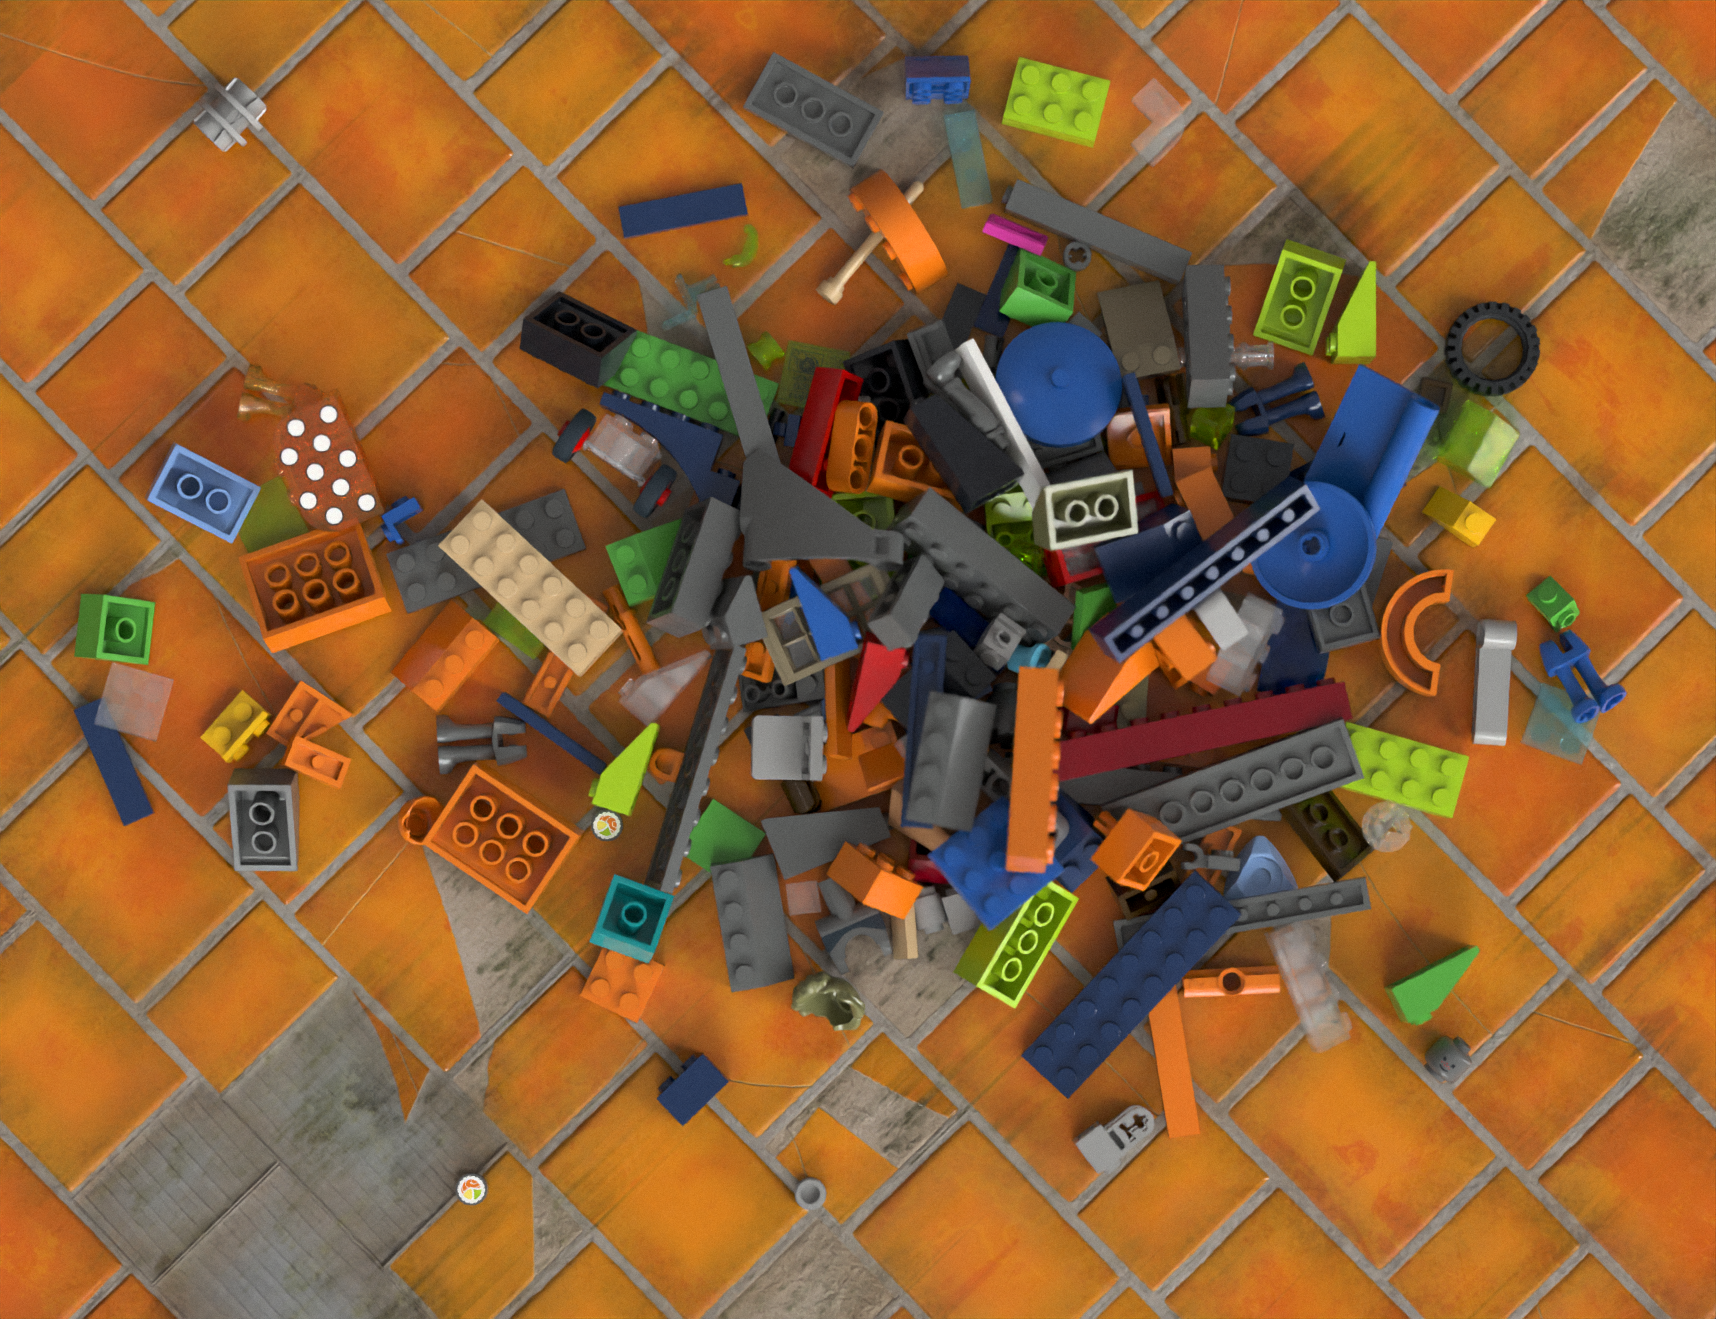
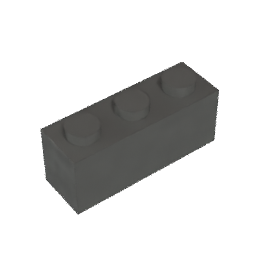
M923 553L903 561L902 569L894 571L867 622V625L889 652L900 647L907 648L916 642L918 632L929 618L928 613L932 605L938 600L939 592L945 582Z

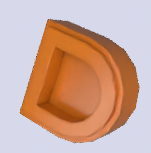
M669 747L659 748L650 757V769L657 777L676 783L686 753Z

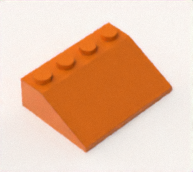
M358 515L345 519L338 525H328L238 557L263 640L271 653L392 611Z
M478 761L472 765L422 841V844L528 914L585 831L482 761Z

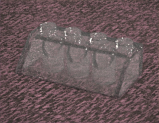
M1304 921L1293 922L1264 933L1311 1050L1321 1053L1350 1039L1348 1031L1353 1029L1346 1011L1341 1013L1336 1003L1341 998L1335 983H1328L1324 972L1329 969L1322 952L1317 954L1312 944L1317 939L1311 924H1304Z

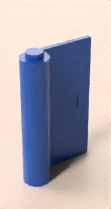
M1359 364L1303 482L1328 483L1352 494L1368 512L1375 528L1377 540L1440 408L1430 400L1367 366Z

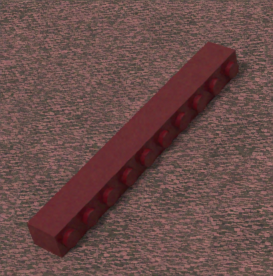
M1335 677L1316 681L1317 687L1305 689L1304 684L1285 687L1286 694L1277 696L1273 695L1272 690L1254 694L1255 700L1244 703L1241 697L1223 701L1224 707L1211 709L1210 704L1192 707V714L1180 716L1179 710L1160 714L1162 720L1150 723L1148 717L1130 720V727L1118 729L1117 723L1098 727L1099 733L1087 736L1086 730L1067 734L1068 740L1060 741L1058 770L1052 769V774H1058V782L1305 730L1323 725L1340 717L1347 721L1353 718L1345 681L1336 683Z

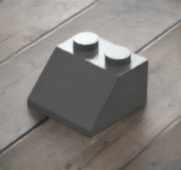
M751 575L722 579L724 582L722 591L715 598L712 606L714 611L713 618L710 624L702 629L705 642L710 645L711 649L734 648L768 637Z

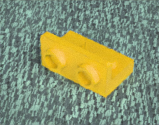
M242 690L200 738L221 755L222 759L226 762L231 763L233 759L238 762L250 749L247 746L248 742L254 736L258 738L262 736L270 727L271 723L268 720L272 715Z

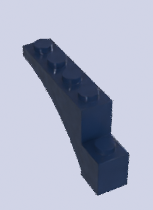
M613 390L612 394L603 393L600 406L624 417L656 439L684 471L698 496L699 502L713 497L729 506H733L741 485L740 481L735 480L736 474L721 468L718 469L717 473L712 471L724 436L718 433L720 428L702 422L701 426L689 423L690 417L672 411L671 416L659 412L660 406L647 401H642L641 405L630 402L631 396L620 391Z

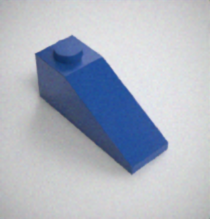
M797 565L791 567L789 572L821 661L857 649L859 647L858 640L862 639L857 621L851 622L849 615Z

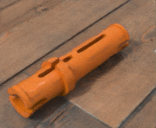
M620 583L602 591L614 616L612 620L624 631L625 640L636 659L643 677L662 669L635 616L637 612L635 608H631L628 605Z

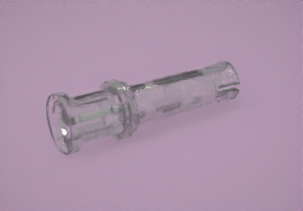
M1268 341L1267 345H1247L1246 342H1241V344H1238V347H1234V351L1231 353V362H1235V366L1242 370H1247L1248 367H1267L1269 370H1273V341ZM1178 347L1180 368L1185 367L1184 348Z

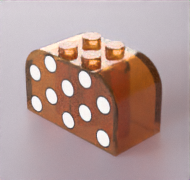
M338 388L299 403L287 410L274 432L273 446L277 456H275L276 459L273 461L279 476H286L289 485L286 492L292 506H299L306 521L319 530L336 532L385 513L387 502Z

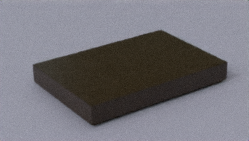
M1332 790L1278 809L1333 882L1341 879L1376 849Z

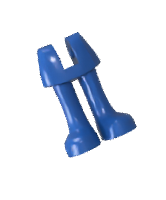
M1569 629L1559 636L1561 645L1566 652L1562 654L1552 640L1539 645L1547 675L1549 677L1557 675L1573 704L1570 712L1575 723H1583L1593 719L1599 710L1601 713L1607 712L1626 697L1627 692L1623 686L1618 683L1606 685L1600 678L1588 657L1591 652L1590 648L1572 630ZM1572 669H1577L1593 698L1587 696L1574 676Z

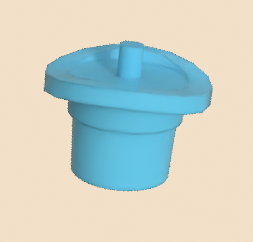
M1043 643L1035 644L1031 648L1018 644L1007 662V667L1009 670L1019 673V666L1046 668L1051 659V649Z

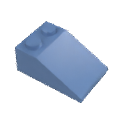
M173 442L144 498L232 544L261 487Z

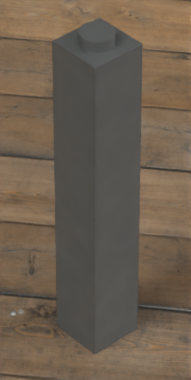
M1018 179L1014 187L1008 185L1001 201L1006 204L1004 213L1072 242L1078 241L1086 244L1091 250L1177 286L1192 254L1190 251Z
M725 286L696 295L745 457L747 459L755 451L761 449L780 462L728 288Z

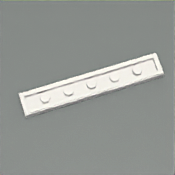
M971 339L955 350L961 356L959 369L971 392L998 419V428H1004V437L1010 443L1005 454L1024 471L1025 474L1019 484L1031 507L1034 508L1042 486L1050 485L980 349L975 340Z

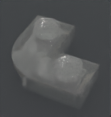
M1155 78L1131 99V102L1152 122L1131 143V147L1152 168L1179 142L1185 125L1181 105Z

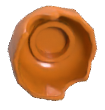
M419 796L406 801L398 813L397 822L400 835L410 844L424 845L422 841L444 810V806L435 797Z

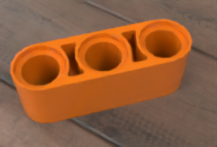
M843 400L836 408L826 472V483L832 491L861 494L867 488L878 420L877 408L870 402Z

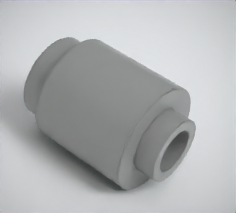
M934 886L922 889L914 902L917 929H924L927 935L943 930L942 923L947 922L948 919L940 893H936Z

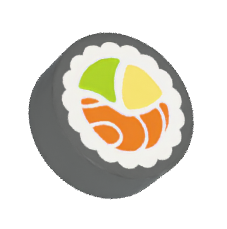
M602 810L593 817L591 829L594 836L599 840L613 841L621 835L623 821L618 813L612 810Z
M468 1173L458 1180L455 1190L458 1199L462 1203L473 1206L481 1203L487 1197L489 1187L482 1175Z

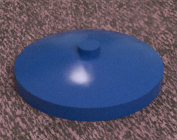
M1044 323L1020 333L1004 350L995 373V380L1026 439L1038 445L1052 448L1077 446L1100 434L1112 420L1122 394L1120 368L1110 348L1091 331L1070 323Z
M1310 481L1303 483L1307 485L1321 509L1252 561L1251 566L1260 584L1279 601L1301 609H1323L1344 602L1363 586L1375 562L1377 542L1373 522L1359 500L1338 486Z

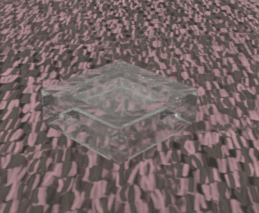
M817 880L786 884L789 916L821 912Z

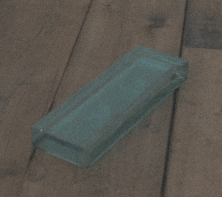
M975 110L945 115L943 118L961 208L966 209L992 204L993 199Z

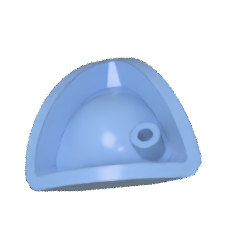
M1255 836L1237 856V858H1241L1239 871H1229L1224 887V897L1227 900L1295 889L1298 886L1287 863L1274 845L1264 836Z

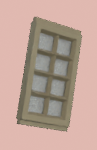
M866 564L819 586L849 615L851 622L857 621L862 634V639L858 640L859 647L857 649L821 661L798 596L761 612L768 637L763 638V641L784 686L861 652L865 631L874 633L867 625V622L890 580L887 571H882L871 564Z

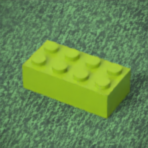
M1344 722L1365 778L1338 788L1443 818H1453L1469 756L1350 722Z
M1051 881L991 931L981 923L953 973L1011 1007L1016 1008L1079 898Z

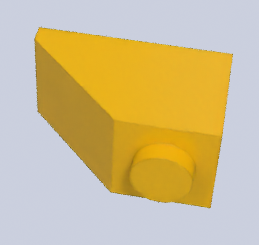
M1441 486L1438 487L1422 510L1424 515L1472 548L1480 544L1496 521L1494 517L1471 501Z

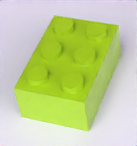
M1019 57L1002 124L1093 148L1111 81Z

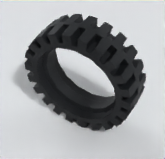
M1481 303L1469 308L1454 321L1446 336L1444 355L1446 356L1445 362L1447 368L1449 367L1451 371V376L1459 382L1458 384L1462 388H1467L1473 394L1496 397L1518 389L1530 378L1536 369L1540 357V339L1537 337L1535 325H1532L1530 322L1531 319L1527 315H1523L1517 307L1513 308L1507 303ZM1486 319L1504 321L1512 326L1520 336L1523 348L1521 362L1516 370L1506 378L1496 380L1481 378L1471 372L1463 360L1461 351L1463 337L1468 329L1478 321Z

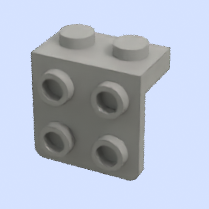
M754 716L751 732V776L754 779L822 781V774H825L827 770L826 755H823V742L827 740L828 728L827 724L823 723L824 717Z

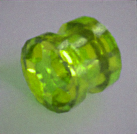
M766 330L761 334L760 339L756 343L751 342L746 346L752 356L766 371L771 367V362L776 358L781 359L785 356L784 351Z

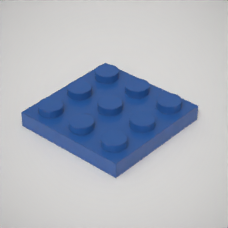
M1004 796L1000 797L974 818L972 832L959 830L928 855L930 860L989 931L1065 870L1053 856L1052 864H1046L1045 873L1006 871L1010 803Z

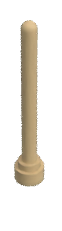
M915 181L903 194L910 205L921 194L924 186L920 181ZM879 231L875 234L871 232L834 278L830 277L828 280H823L816 288V291L826 301L835 306L843 297L844 284L883 239Z

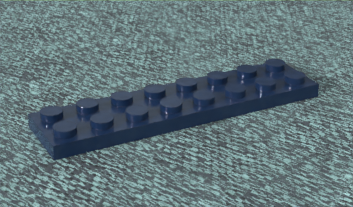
M1194 870L1021 1056L1068 1099L1232 926L1242 913Z

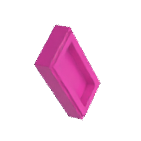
M993 213L989 215L982 231L1041 256L1048 237L1044 234Z

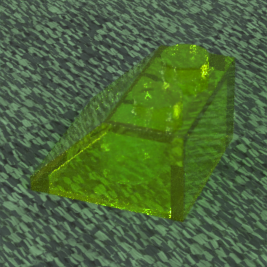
M1468 400L1463 404L1434 459L1490 489L1520 433L1496 414Z

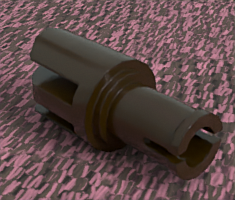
M1185 373L1176 374V377L1173 375L1166 376L1164 380L1162 378L1154 379L1158 404H1169L1172 446L1191 443L1186 417L1191 408H1187Z
M782 780L781 787L795 813L811 814L821 808L822 800L813 781Z

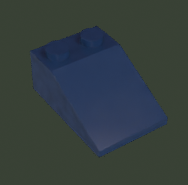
M1171 503L1137 522V534L1107 539L1093 546L1115 603L1129 599L1202 543L1190 509Z
M1058 786L1056 801H1050V804L1056 806V810L1065 817L1069 825V832L1066 838L1054 850L1053 856L1065 869L1055 879L1069 892L1073 893L1098 868L1091 860V857L1107 836L1094 827L1096 819ZM1055 829L1054 832H1048L1049 836L1055 837Z

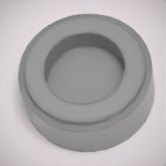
M814 1177L802 1179L795 1188L796 1202L807 1210L819 1208L826 1199L824 1184Z

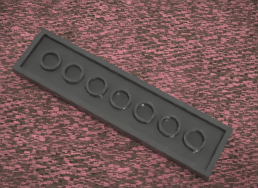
M737 646L734 648L715 649L684 750L686 756L677 782L674 783L644 882L646 886L672 894L673 889L677 888L680 884L682 877L680 866L683 857H687L691 848L689 836L692 826L695 827L699 821L701 810L698 808L701 797L706 795L710 785V779L707 778L711 766L715 765L719 756V748L717 747L719 737L724 735L727 729L729 719L726 717L729 705L734 703L737 696L738 687L735 686L738 675L742 674L746 667L747 656H744L745 648Z
M1340 717L1323 725L1308 728L1101 804L1103 812L1108 811L1118 822L1128 809L1155 817L1182 840L1181 845L1365 777L1344 720Z

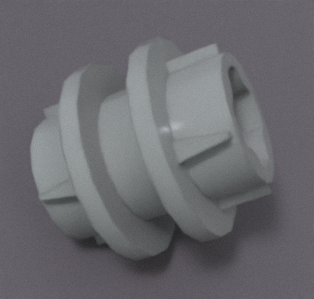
M233 78L225 87L217 82L213 88L220 96L211 105L201 98L197 103L203 109L193 119V123L221 151L226 152L236 142L242 147L247 144V141L240 134L249 125L260 131L263 126L257 120L267 110V106L239 78Z

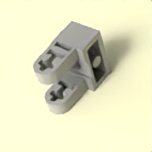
M1131 1105L1104 1126L1096 1121L1072 1141L1098 1174L1104 1171L1108 1175L1122 1164L1119 1159L1153 1130L1154 1117L1143 1106ZM1134 1114H1138L1140 1117L1144 1116L1142 1118V1123L1144 1124L1142 1127L1139 1128L1133 1125L1128 1129L1132 1134L1129 1138L1118 1127L1120 1124L1125 1125L1126 1128L1134 1123L1132 1118Z

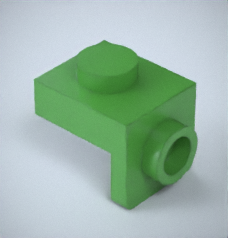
M1551 576L1526 595L1528 601L1548 620L1551 628L1556 633L1562 628L1570 626L1580 614L1575 600Z

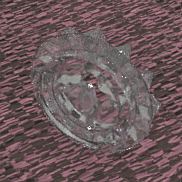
M1388 801L1380 802L1370 807L1365 813L1362 821V831L1364 838L1374 849L1381 852H1394L1401 849L1410 840L1409 836L1413 826L1410 824L1409 813L1405 812L1400 804ZM1393 817L1392 827L1397 832H1388L1383 836L1384 826L1379 821L1386 822Z

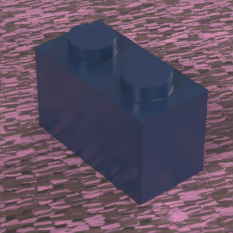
M704 1053L699 1058L693 1054L680 1066L684 1072L676 1080L670 1076L658 1088L661 1094L656 1099L682 1126L730 1081Z

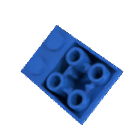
M968 55L905 57V100H912V104L924 105L930 104L931 99H943L945 104L962 103V99H968L971 81Z

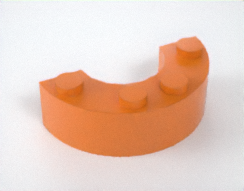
M883 169L878 170L849 189L851 194L847 196L848 200L856 212L862 210L865 216H867L864 219L874 234L879 231L885 240V243L881 245L891 261L896 259L902 271L898 277L907 291L913 289L916 295L948 276L946 265L922 222L900 189Z
M1432 570L1406 581L1390 595L1382 608L1378 620L1380 638L1377 639V644L1385 667L1402 686L1426 697L1436 696L1440 664L1428 660L1419 652L1414 641L1413 628L1417 616L1426 607L1432 604H1445L1450 601L1454 570Z

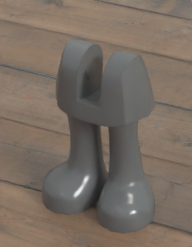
M436 715L438 743L469 739L491 738L492 744L438 746L440 774L451 773L456 764L466 761L496 760L498 766H502L527 757V745L503 746V734L515 735L517 733H526L525 721L506 716H495L492 723L458 724L452 722L448 715Z

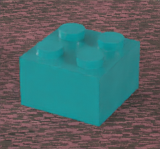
M614 874L589 942L649 964L655 953L674 896Z

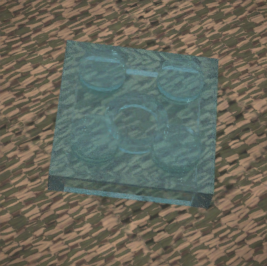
M1542 683L1520 743L1582 765L1601 712L1599 710L1598 714L1587 722L1575 723L1570 712L1573 704L1567 692Z

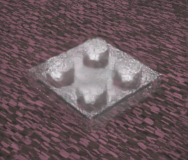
M112 662L94 724L156 742L174 679Z

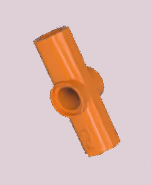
M1278 965L1189 970L1182 978L1183 998L1280 993ZM1233 972L1239 978V985L1236 989L1228 991L1223 986V977L1227 973Z

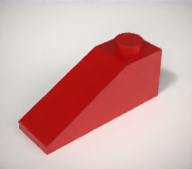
M865 631L845 722L849 732H854L897 682L901 668L906 669L908 665L909 650L900 647L889 652L875 633Z

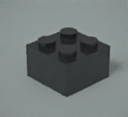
M1231 434L1228 438L1220 486L1226 501L1252 505L1286 479L1290 473L1294 444Z

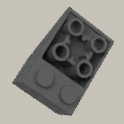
M805 638L787 646L796 668L815 660ZM776 667L774 668L772 682L769 683L738 675L743 712L825 699L824 669L786 686L783 685Z

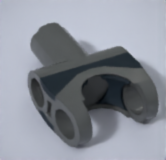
M832 878L818 883L830 915L814 922L827 952L841 975L849 972L844 960L846 958L845 947L847 942L856 935H867L874 939L876 944L880 945L884 957L892 954L886 927L878 909L862 902L856 903L854 896Z

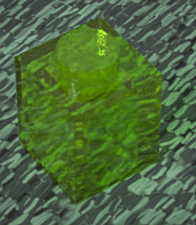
M1226 403V407L1198 408L1192 416L1190 436L1218 450L1233 428L1235 407Z

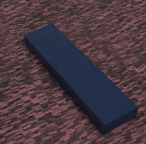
M742 183L618 207L624 239L748 216Z
M1135 372L1124 375L1122 383L1159 498L1171 496L1174 493Z
M502 692L497 699V702L599 775L608 767L604 761L508 693Z
M102 697L75 709V715L123 825H130L154 814L155 812L105 698Z

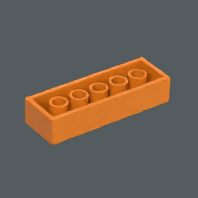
M1019 666L1006 871L1045 873L1046 864H1052L1054 837H1048V832H1054L1056 806L1050 805V801H1056L1058 774H1052V769L1058 770L1060 742H1054V738H1060L1062 711H1056V707H1062L1064 680L1058 679V669Z

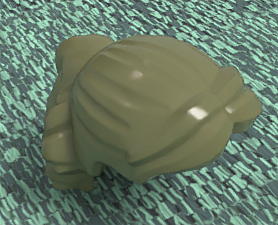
M824 971L806 976V979L800 981L792 992L791 1008L794 1011H798L803 1017L811 1013L818 1017H825L829 1020L830 1025L833 1026L834 1031L857 1029L860 1026L861 1018L865 1014V1003L861 1000L856 989L843 978L833 977Z

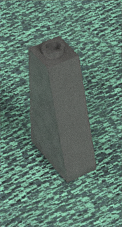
M879 807L761 820L785 880L835 860L845 841L856 846L860 842L870 846L890 838L889 831L894 829V827L888 824V812L881 813Z

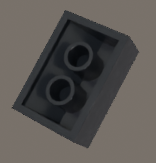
M559 291L523 318L520 349L598 389L616 374L637 335V330Z
M908 339L894 340L842 361L846 371L863 378L859 396H869L871 403L877 408L878 420L874 441L875 450L878 436L887 420L906 425L903 420L909 410V404L922 396L925 399L931 397V393H928L927 388L923 385V377Z

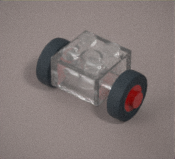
M584 408L581 409L571 421L567 420L557 434L559 439L553 448L552 454L560 461L567 463L577 451H580L582 448L585 451L588 449L589 452L641 488L633 510L640 516L648 518L658 505L662 507L672 494L670 488L678 473L670 466L663 464L654 475L646 480L662 457L658 449L660 446L658 441L645 432H642L640 436L632 431L634 428L631 426L632 424L619 414H616L614 418L606 414L590 437V432L595 425L597 417Z

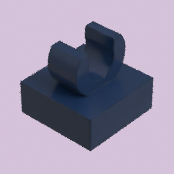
M789 414L787 424L774 423L773 435L785 437L784 446L794 448L802 416Z

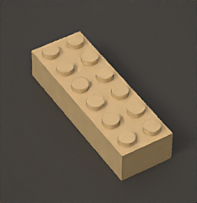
M482 499L438 545L580 678L624 632Z

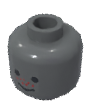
M1442 1036L1425 1053L1427 1063L1424 1067L1439 1082H1454L1471 1066L1472 1060L1468 1054L1471 1048L1459 1036L1455 1039L1449 1036Z

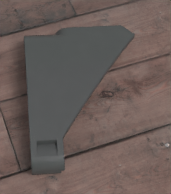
M761 449L755 451L744 461L740 507V527L745 536L744 568L752 571H766L771 569L772 561L853 559L869 563L882 571L902 569L904 553L903 534L896 531L870 528Z

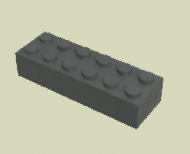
M930 487L905 503L886 529L903 534L904 550L912 557L923 553L945 580L943 585L957 592L965 599L967 605L979 610L990 622L1000 613H1003L1027 630L1018 643L1020 645L1031 648L1035 644H1044L1058 636L1076 608L1069 600Z

